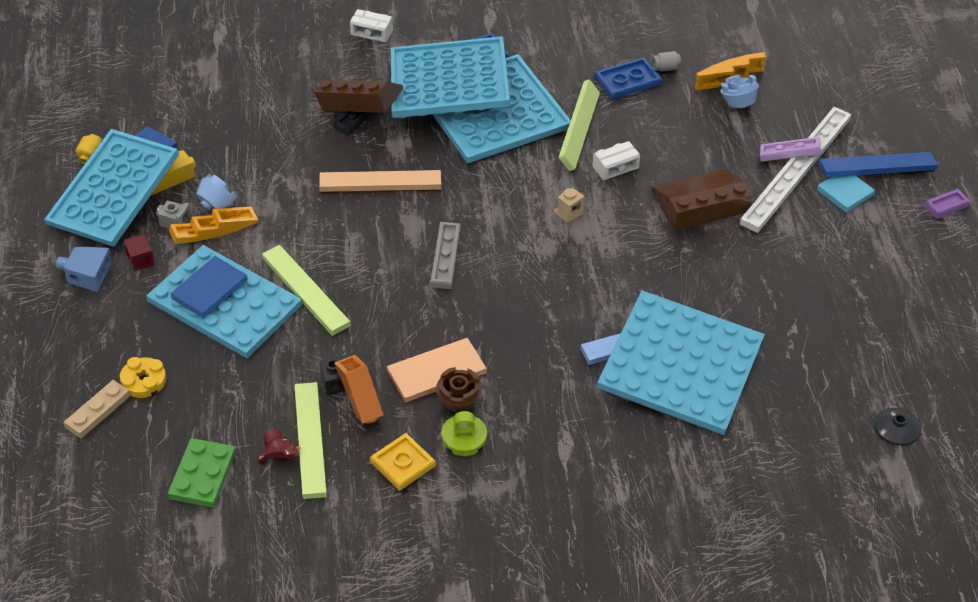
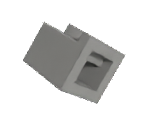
M167 200L164 205H159L157 216L160 226L170 228V224L189 223L191 220L189 203L182 205Z

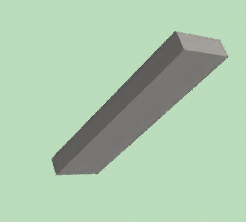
M440 222L430 281L431 288L452 289L461 223Z

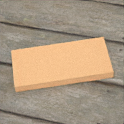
M465 338L387 366V372L406 403L436 392V385L441 378V374L449 368L456 367V370L465 371L469 368L477 376L486 374L487 368L469 339Z

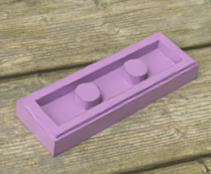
M820 137L760 145L761 162L821 154Z

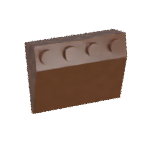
M726 169L655 185L651 188L675 230L744 214L751 207L753 193L746 182Z

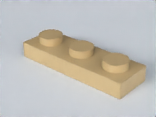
M112 380L63 422L65 428L82 439L130 397V391Z

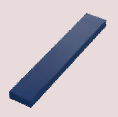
M931 152L820 159L818 163L825 177L936 170L938 166Z

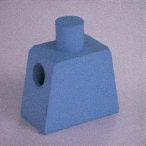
M75 247L69 258L58 257L56 268L65 271L68 283L98 292L112 264L109 248Z

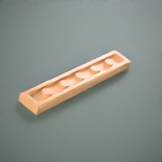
M441 170L320 173L319 187L320 192L441 189Z

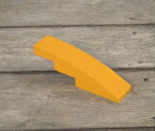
M764 52L732 58L698 72L695 90L722 87L721 83H726L725 79L740 75L741 78H748L749 73L764 71L766 60Z
M251 206L213 209L212 214L209 216L191 217L190 223L170 224L169 232L175 244L198 242L239 231L258 223V218Z

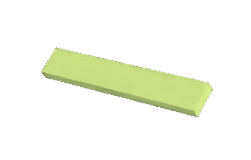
M590 79L583 83L558 157L569 171L576 168L600 94Z
M280 245L262 253V259L297 297L302 299V303L332 336L350 327L348 318Z
M317 382L295 384L299 446L301 447L299 453L303 499L327 497Z

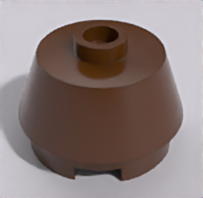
M452 367L441 374V378L436 385V391L448 410L463 412L473 407L481 394L482 386L477 374L471 369L467 368V371L456 370V367Z

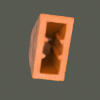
M356 355L335 362L338 374L356 417L362 424L373 423L378 420V417L383 416L367 365Z

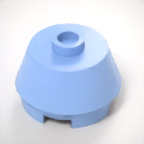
M740 75L725 79L726 83H721L722 89L720 92L729 107L745 108L755 103L759 87L755 76L749 75V78H741Z
M210 173L205 178H202L196 192L197 198L201 201L200 204L208 211L230 208L234 205L233 202L238 196L234 191L229 192L230 190L223 180L216 175L212 176Z

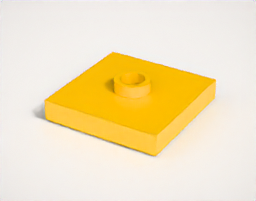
M407 433L370 457V462L399 491L436 466V461Z

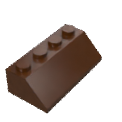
M323 80L314 93L323 111L386 113L404 87L401 84L380 81Z

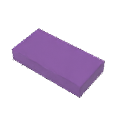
M959 189L925 201L924 207L938 219L969 207L971 201Z

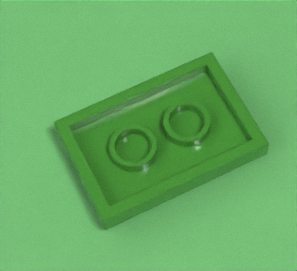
M191 438L168 491V498L170 500L214 508L236 454L235 446Z

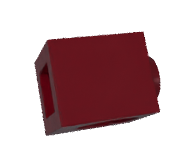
M144 234L124 240L126 255L134 271L154 265L152 250Z

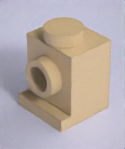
M574 188L564 190V193L558 197L557 208L554 209V213L567 223L571 222L583 214L584 196Z

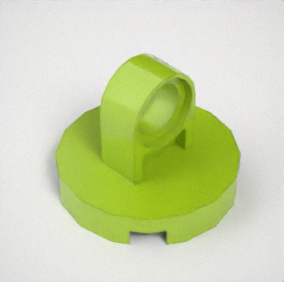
M467 411L459 412L448 419L442 427L441 439L445 448L447 446L455 455H474L478 453V449L486 445V426L472 413Z

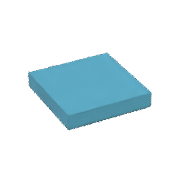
M855 175L830 177L817 187L818 192L846 213L874 196L875 193L873 188Z

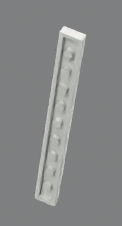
M836 107L832 108L808 137H820L821 154L792 157L743 215L740 225L757 233L762 229L850 121V113Z

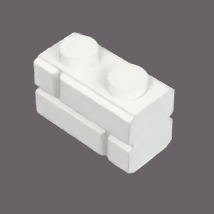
M357 9L350 21L351 35L386 43L393 31V17Z
M629 141L622 144L618 143L605 150H598L593 154V168L599 173L603 181L639 168L640 154Z

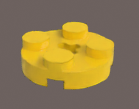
M132 357L120 372V382L122 386L130 391V396L146 398L151 396L152 392L162 390L166 383V373L162 362L158 359ZM142 375L148 376L144 377L143 380L139 379V377Z

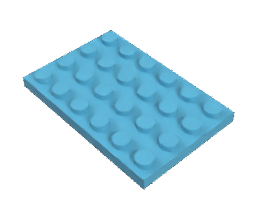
M111 129L44 219L46 224L114 247L179 156L178 150Z
M204 245L146 295L147 302L245 358H248L302 306L301 298ZM214 256H217L247 274L248 280L207 316L202 318L171 299L170 293Z

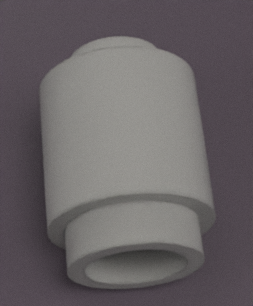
M676 51L657 53V55L652 57V65L654 70L659 72L677 70L678 66L681 65V57Z

